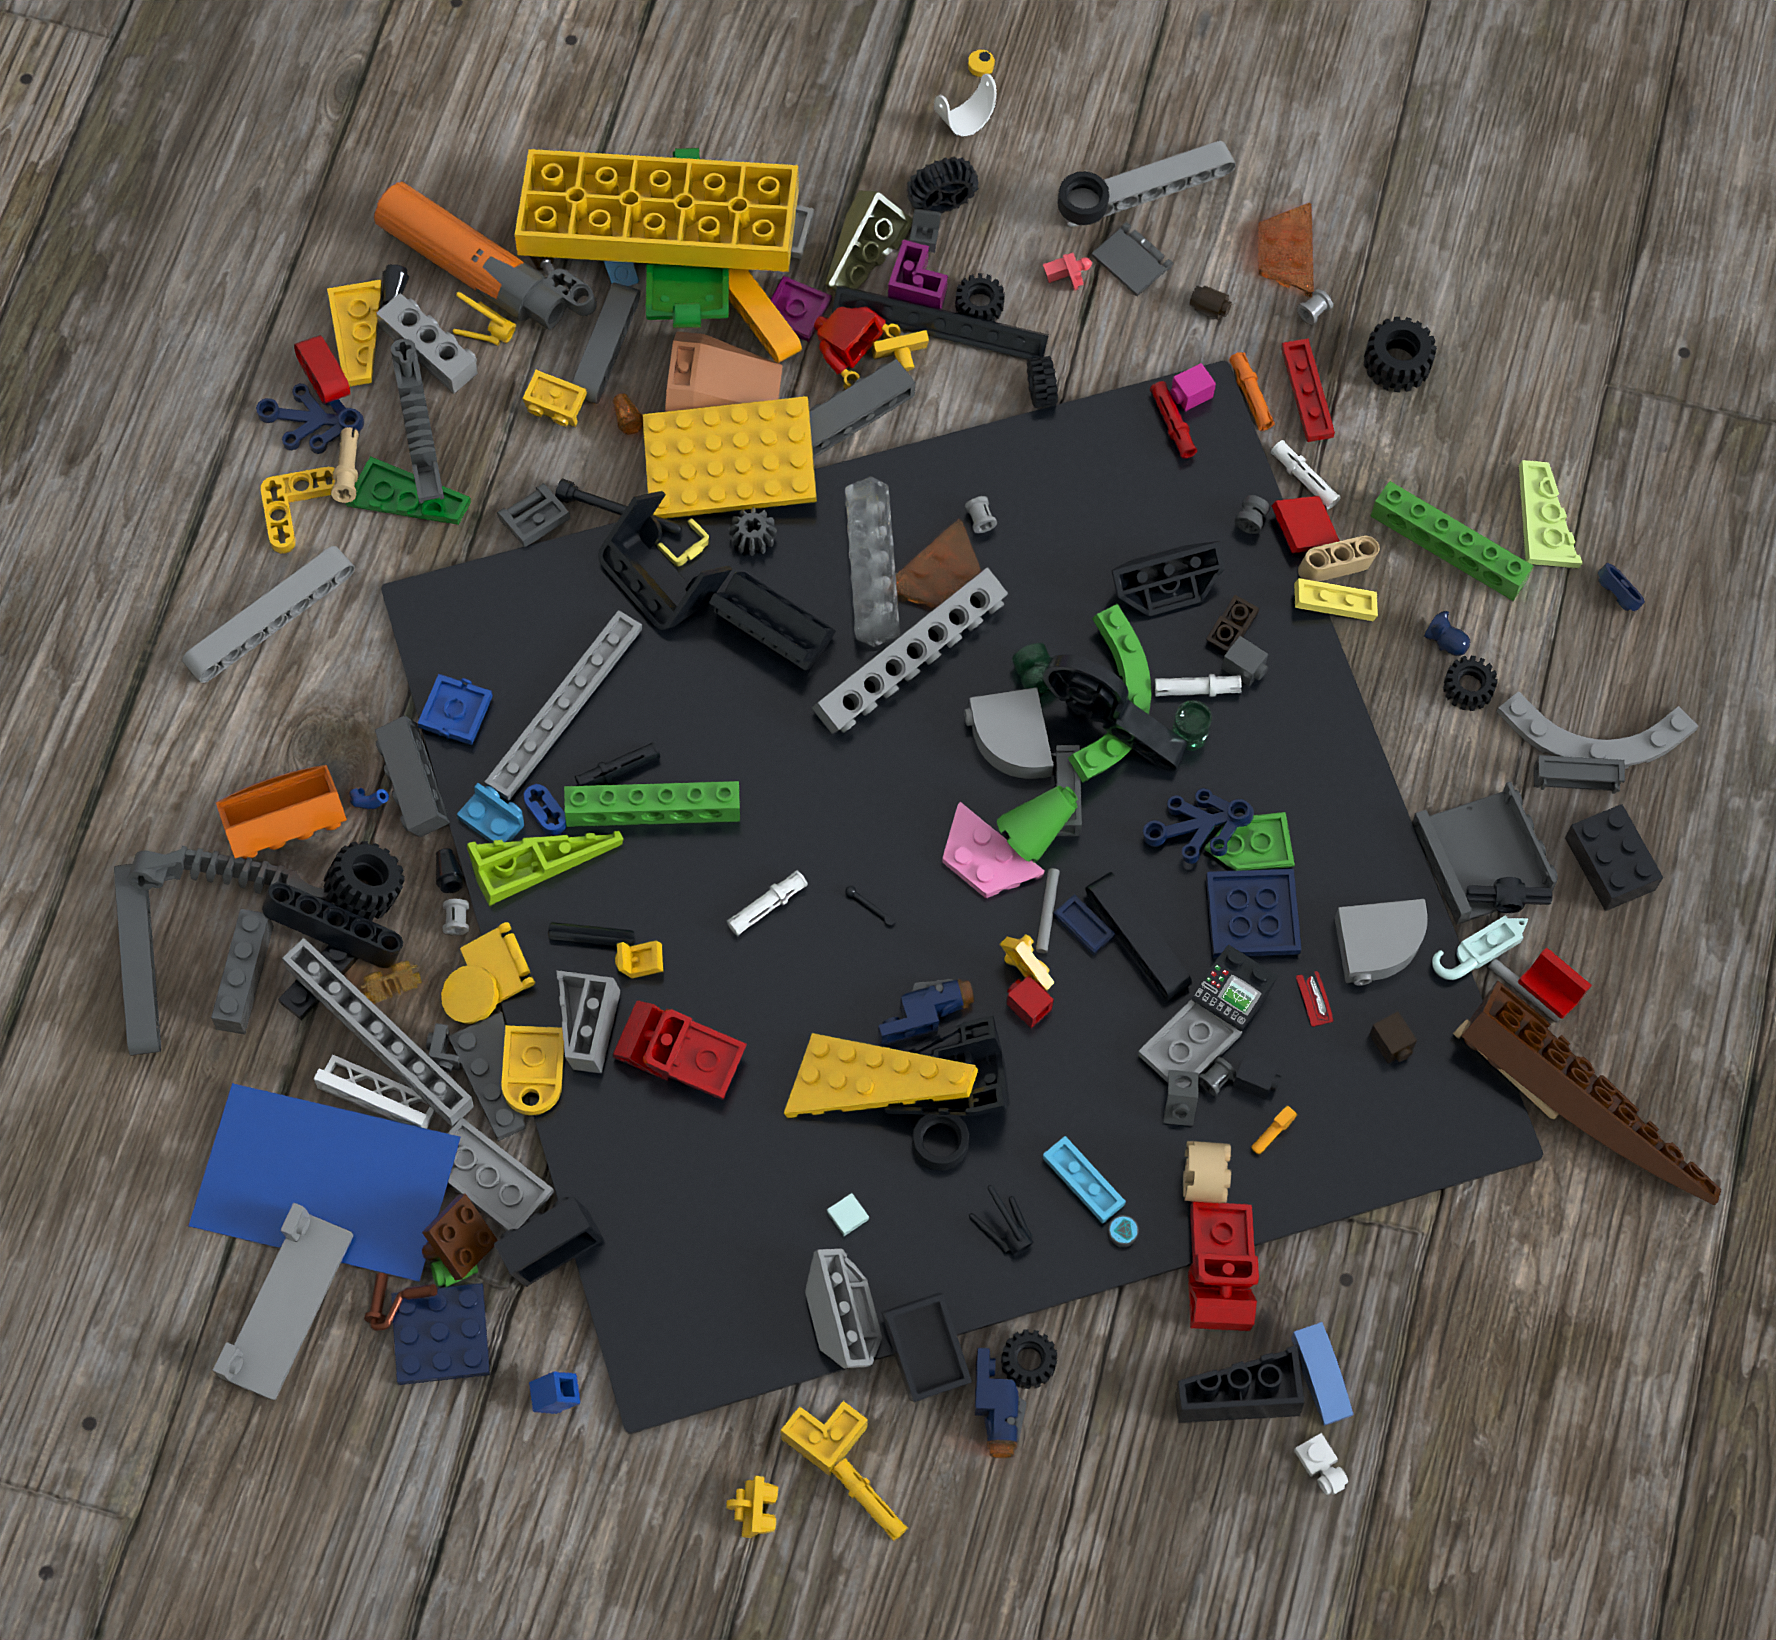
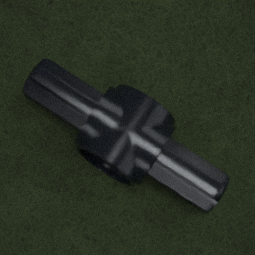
M1516 877L1499 878L1494 882L1493 886L1469 885L1466 888L1468 902L1493 903V907L1501 913L1519 912L1524 908L1525 904L1550 905L1553 898L1550 888L1525 887V883H1522L1521 879Z

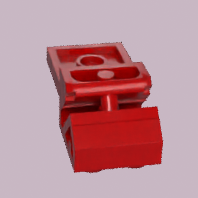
M636 1001L615 1048L613 1058L664 1080H668L670 1077L723 1100L747 1044L692 1021L691 1017L675 1010L666 1009L663 1011L654 1004Z
M1193 1201L1190 1206L1193 1263L1188 1270L1190 1328L1250 1331L1254 1325L1257 1300L1250 1287L1257 1285L1259 1280L1258 1256H1255L1252 1205Z

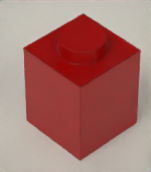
M1029 975L1023 981L1020 979L1015 981L1007 990L1009 994L1006 1005L1030 1028L1052 1010L1054 999Z

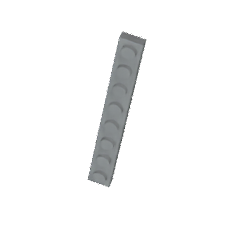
M617 611L485 780V787H492L507 801L513 797L641 632L642 624L621 611Z

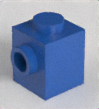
M551 1372L529 1382L533 1412L557 1414L580 1404L576 1373Z

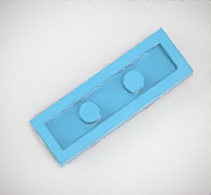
M1066 1136L1043 1154L1042 1158L1102 1224L1125 1205L1126 1201Z

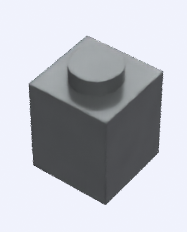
M1239 636L1225 654L1221 668L1232 676L1241 675V682L1250 686L1255 678L1260 680L1266 673L1268 666L1265 664L1268 653L1242 636Z

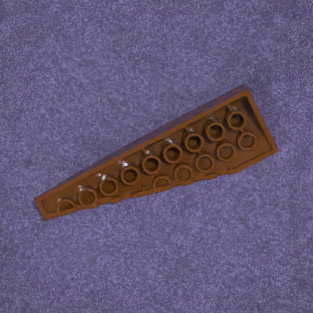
M1497 980L1465 1026L1461 1034L1465 1043L1471 1049L1479 1050L1487 1057L1492 1066L1504 1070L1546 1105L1603 1145L1657 1177L1715 1205L1719 1200L1721 1189L1694 1162L1687 1164L1684 1161L1681 1150L1673 1142L1665 1143L1657 1133L1659 1129L1651 1121L1645 1124L1636 1115L1639 1109L1605 1076L1600 1075L1597 1077L1594 1074L1595 1070L1592 1064L1584 1056L1576 1057L1568 1047L1571 1044L1562 1035L1558 1038L1548 1030L1551 1024L1543 1016Z

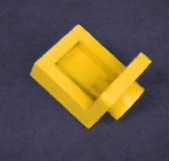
M657 940L629 946L624 942L617 943L615 963L618 970L630 978L663 972L662 944Z

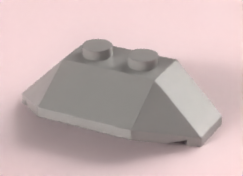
M843 1249L816 1250L813 1255L805 1293L819 1348L843 1368L869 1367L873 1364L882 1335L868 1281L856 1265L847 1258V1254Z

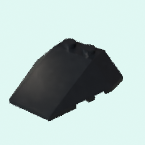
M993 1015L964 1022L956 1026L957 1031L943 1038L940 1035L932 1038V1043L918 1051L915 1048L907 1051L975 1065L978 1073L969 1097L933 1101V1099L915 1101V1104L906 1105L902 1102L892 1103L885 1107L886 1113L978 1116L1006 1109L1010 1105L1005 1060Z

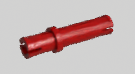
M1160 381L1150 387V392L1153 394L1167 424L1170 439L1175 441L1181 458L1192 457L1197 453V448L1190 437V428L1186 422H1183L1166 382Z

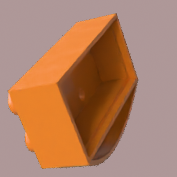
M327 765L279 775L246 787L216 802L235 859L239 857L247 859V857L253 858L258 854L259 850L268 847L272 850L282 848L286 841L294 838L299 840L308 839L313 835L314 831L323 828L326 830L337 829L341 826V822L347 820Z

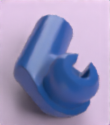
M355 788L349 792L350 803L355 808L376 809L389 799L388 792L384 789H379L368 796H365L363 788Z

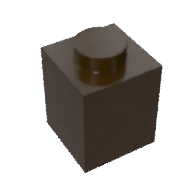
M1398 1011L1373 1024L1369 1036L1387 1063L1396 1059L1398 1062H1401L1410 1057L1417 1042V1039Z

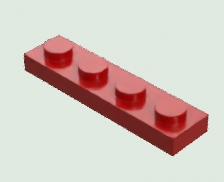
M1309 338L1282 343L1281 351L1306 441L1312 442L1334 438L1335 431Z

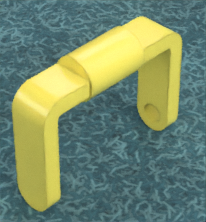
M692 518L688 520V524L702 539L685 550L680 557L677 558L663 543L657 544L658 549L677 567L694 559L709 544V535Z

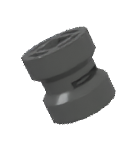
M1247 495L1242 503V511L1238 512L1235 518V525L1244 532L1251 534L1259 533L1263 526L1262 519L1268 515L1270 510L1269 503L1261 497Z

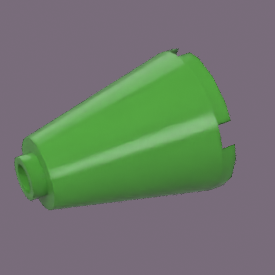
M1058 785L1002 814L997 818L998 828L1001 833L1005 830L1010 836L1007 840L1008 844L1028 862L1033 859V863L1041 858L1077 809L1076 801L1078 798L1068 786L1063 788Z

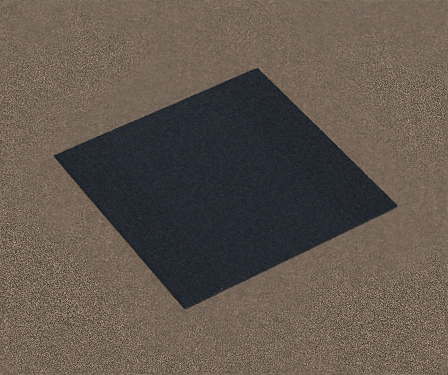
M1223 360L1204 365L1216 383L1213 398L1187 411L1183 409L1180 403L1177 404L1174 401L1183 422H1186L1190 428V437L1197 448V453L1189 458H1181L1175 441L1170 439L1168 435L1169 429L1153 394L1150 392V387L1160 381L1166 382L1170 392L1173 377L1184 372L1181 371L814 469L817 502L756 508L757 514L765 510L767 518L773 517V527L777 529V535L773 538V546H765L766 551L764 554L759 550H755L753 556L750 555L749 550L740 553L739 546L732 545L729 527L732 525L733 516L740 517L741 510L664 518L679 523L682 526L680 534L662 530V536L658 544L660 542L663 543L677 558L694 543L702 539L688 524L689 519L692 518L709 535V544L691 561H687L682 566L677 567L668 559L688 583L702 571L730 566L732 571L716 593L725 591L734 573L746 572L836 630L823 654L806 671L715 613V606L709 602L673 628L665 630L656 628L599 561V549L617 522L382 585V595L418 719L422 714L438 674L459 681L462 678L468 679L472 682V685L490 690L493 694L472 745L452 738L448 739L446 736H439L422 729V733L450 821L449 826L481 936L496 929L502 923L509 922L511 930L501 935L503 938L511 933L515 935L530 970V973L527 976L521 977V980L533 977L535 981L534 986L526 988L501 1002L507 1025L562 1028L563 1019L559 1000L560 988L557 970L614 978L621 990L602 1073L573 1070L565 1057L564 1050L561 1095L551 1109L533 1116L558 1200L574 1196L589 1211L604 1238V1241L575 1257V1261L626 1433L634 1434L849 1369L843 1368L823 1353L818 1345L805 1293L813 1255L816 1250L843 1249L847 1254V1258L856 1265L867 1279L882 1335L878 1351L874 1356V1361L895 1355L881 1312L938 1292L944 1294L958 1336L1191 1266L1193 1255L1190 1206L1193 1201H1184L1185 1197H1183V1171H1185L1186 1159H1188V1157H1185L1187 1141L1231 1145L1230 1161L1227 1162V1170H1231L1230 1188L1227 1191L1226 1203L1252 1205L1254 1246L1539 1161L1543 1157V1150L1518 1088L1497 1068L1492 1066L1482 1054L1471 1049L1465 1043L1463 1037L1458 1039L1453 1034L1465 1020L1471 1019L1482 1003V997L1472 972L1467 973L1461 978L1449 980L1440 977L1432 966L1434 954L1439 950L1443 951V955L1440 957L1442 967L1453 969L1461 963L1456 954L1457 948L1460 945L1459 939L1328 613L1295 608L1294 583L1298 578H1301L1298 574V567L1305 553H1292L1271 505L1276 500H1283L1230 364L1227 361ZM1247 495L1261 497L1270 505L1268 515L1262 519L1263 526L1257 534L1242 531L1234 522L1238 512L1242 511V503ZM985 496L989 501L988 507L991 515L997 520V525L990 531L975 533L972 528L973 520L970 513H967L965 504L971 499ZM751 509L744 510L747 513H751ZM1219 541L1225 570L1219 575L1202 602L1147 616L1117 597L1111 572L1112 569L1130 560L1176 547ZM988 567L1008 593L1002 599L1004 605L993 614L987 611L980 616L983 622L970 631L968 628H965L959 634L963 638L949 648L945 644L940 648L941 656L929 665L924 661L918 666L920 672L908 682L904 678L896 684L899 689L887 699L883 695L875 701L878 706L866 716L861 712L854 717L857 723L844 733L839 729L832 734L811 707ZM1234 595L1259 608L1258 614L1243 638L1268 653L1265 664L1268 666V669L1260 680L1255 678L1250 686L1241 682V693L1216 694L1214 697H1210L1209 694L1155 696V678L1208 677L1209 674H1215V677L1232 676L1221 668L1227 652L1206 641V638L1220 615H1223ZM971 596L970 602L972 606L980 608L979 599ZM1118 604L1140 641L1149 667L1151 679L1149 715L1187 743L1177 770L1173 772L1163 770L1131 749L1129 753L1112 767L1085 782L1081 781L1082 827L1080 836L1055 837L1041 858L1035 862L1045 871L1042 878L1037 880L1036 878L1020 883V886L1016 888L1004 889L999 894L985 898L942 863L957 805L960 802L963 803L1008 840L1010 836L1006 830L1002 833L1000 832L997 818L1055 788V762H1053L1052 777L1038 779L1018 778L996 769L979 751L974 739L972 725H966L964 709L969 708V698L1037 688L1051 753H1056V745H1079L1081 750L1101 739L1107 732L1102 728L1103 723L1094 722L1091 719L1087 720L1082 714L1077 715L1065 704V701H1060L1047 687L1043 674L1052 657L1057 655H1074L1089 659L1106 667L1123 681V677L1119 676L1116 661L1107 642L1092 620L1098 613ZM619 610L642 624L641 632L509 801L501 796L500 799L507 804L509 802L514 803L523 812L524 827L511 842L522 841L523 838L560 835L581 837L587 833L608 835L613 834L615 831H620L623 837V844L489 906L476 881L467 843L486 844L490 842L457 818V813L475 794L474 786L477 783L485 787V780ZM949 613L951 623L959 625L958 616L954 613ZM929 629V638L934 642H938V634L934 630ZM908 646L907 654L909 657L917 659L916 649ZM886 663L887 673L891 676H896L895 666ZM865 680V689L870 693H874L875 685L873 682ZM844 697V707L848 710H853V701L848 697ZM651 742L656 744L661 756L660 759L653 760L635 770L613 778L612 782L607 785L739 781L740 821L566 826L562 833L549 835L541 829L524 803L525 790L531 785L540 784L548 789L565 813L564 786H577L575 781L576 775L597 767V763L602 761L607 763ZM642 756L621 764V767L642 758ZM612 768V769H610V770H608V771H605V772H603V773H601V774H598V775L594 776L593 778L595 779V778H597V777H599V776H601V775H604V774H606V773H608V772H611V771L614 770V768ZM1206 788L1213 795L1228 802L1236 799L1247 801L1253 807L1254 815L1286 812L1295 866L1278 869H1294L1302 950L1300 954L1248 956L1278 975V978L1267 999L1243 1028L1242 1035L1220 1056L1230 1063L1236 1074L1246 1051L1280 1064L1276 1074L1282 1077L1276 1091H1269L1265 1100L1233 1087L1234 1078L1232 1080L1229 1079L1219 1089V1093L1216 1096H1212L1198 1082V1101L1193 1126L1163 1122L1168 1095V1082L1138 1055V1051L1192 999L1203 979L1218 957H1213L1206 873L1234 870L1204 849L1209 841L1218 833L1222 825L1214 827L1199 850V860L1192 864L1186 863L1183 860L1182 848L1190 843L1197 831L1166 838L1163 844L1155 847L1145 842L1143 828L1148 822L1153 820L1160 821L1165 826L1192 820V818L1184 814L1172 815L1169 813L1167 801L1170 797L1177 795L1181 796L1185 802L1198 807L1195 794L1199 789ZM536 794L532 796V802L537 801L541 807L544 806L542 796L538 797ZM1202 796L1199 799L1205 801L1209 799V797ZM1179 803L1172 804L1174 808L1181 806ZM1212 806L1200 808L1210 814L1221 812ZM548 812V822L557 825L558 818L554 819ZM1243 813L1235 814L1238 817L1244 815ZM1153 834L1151 838H1157L1160 835ZM1189 851L1186 853V855L1193 856L1195 854L1194 851ZM1054 868L1060 871L1054 911L1075 894L1108 927L1109 925L1088 898L1085 887L1108 872H1112L1185 967L1192 979V985L1169 1000H1165L1116 935L1093 956L1055 917L1052 918L1047 953L1037 952L1036 946L1048 869ZM796 870L803 875L808 885L788 899V903L785 905L780 904L738 936L730 929L727 920L770 890L771 885L774 883L779 884ZM848 886H854L857 893L884 913L893 914L896 917L895 925L891 927L886 926L883 918L856 898L848 897L845 889ZM1425 899L1427 929L1413 960L1403 970L1390 977L1372 980L1371 983L1366 985H1355L1354 982L1346 983L1334 919L1338 907ZM557 922L633 930L635 932L634 945L657 940L662 944L663 972L630 978L620 972L616 966L615 955L617 954V946L549 939V924ZM1025 934L1030 936L1034 941L1031 945L1033 955L1048 967V974L1055 982L1048 990H1045L1054 999L1052 1010L1032 1028L1006 1005L1009 987L1018 979L1021 981L1025 979L1016 966L1009 965L1004 960L1006 952L999 944L1007 936L1019 940ZM1318 971L1328 998L1333 1022L1311 1026L1305 1002L1296 979L1297 975ZM944 979L957 980L963 998V1009L956 1010L943 1017L937 1015L939 1019L938 1031L881 1045L878 1036L879 1025L892 1017L903 1019L900 999L904 994L912 992L915 983ZM636 1001L654 1004L663 1011L666 1009L675 1010L691 1017L692 1021L747 1044L723 1100L670 1077L668 1080H664L613 1058L615 1048ZM1398 1011L1417 1039V1042L1410 1057L1401 1062H1398L1396 1059L1387 1063L1369 1036L1373 1024ZM992 1015L995 1019L1005 1060L1010 1105L1006 1109L978 1116H959L967 1126L969 1145L963 1161L954 1168L944 1171L932 1170L922 1165L915 1157L912 1148L913 1130L918 1120L924 1116L921 1114H887L885 1107L845 1112L841 1109L824 1111V1114L819 1115L805 1113L798 1114L797 1117L787 1118L784 1115L812 1033L907 1052L913 1048L918 1051L932 1043L931 1039L938 1035L943 1038L957 1031L956 1026L964 1022ZM1215 1063L1208 1067L1202 1074H1205ZM532 1092L527 1093L530 1105H535L539 1101V1096ZM1289 1106L1298 1114L1286 1130H1282L1261 1154H1256L1251 1146L1274 1122L1273 1119L1285 1107ZM937 1124L926 1130L923 1135V1144L929 1153L944 1157L955 1151L958 1146V1136L953 1128ZM1064 1136L1071 1141L1126 1201L1125 1205L1103 1224L1042 1158L1043 1154ZM989 1185L993 1186L1015 1224H1018L1009 1201V1197L1013 1196L1026 1226L1033 1235L1031 1239L1034 1243L1016 1256L1013 1255L1011 1250L1004 1253L1000 1245L969 1218L970 1213L975 1214L1003 1240L1005 1239L1003 1233L1010 1227L987 1189ZM852 1193L869 1216V1220L846 1236H843L828 1215L827 1209ZM1117 1216H1129L1138 1224L1139 1234L1131 1246L1118 1247L1108 1237L1109 1225Z

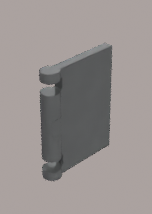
M1125 222L1119 230L1093 251L1091 256L1138 296L1164 272L1168 271L1172 267L1173 262L1168 259L1161 266L1159 263L1164 259L1165 255L1137 230H1133L1127 236L1126 233L1130 230L1131 225Z

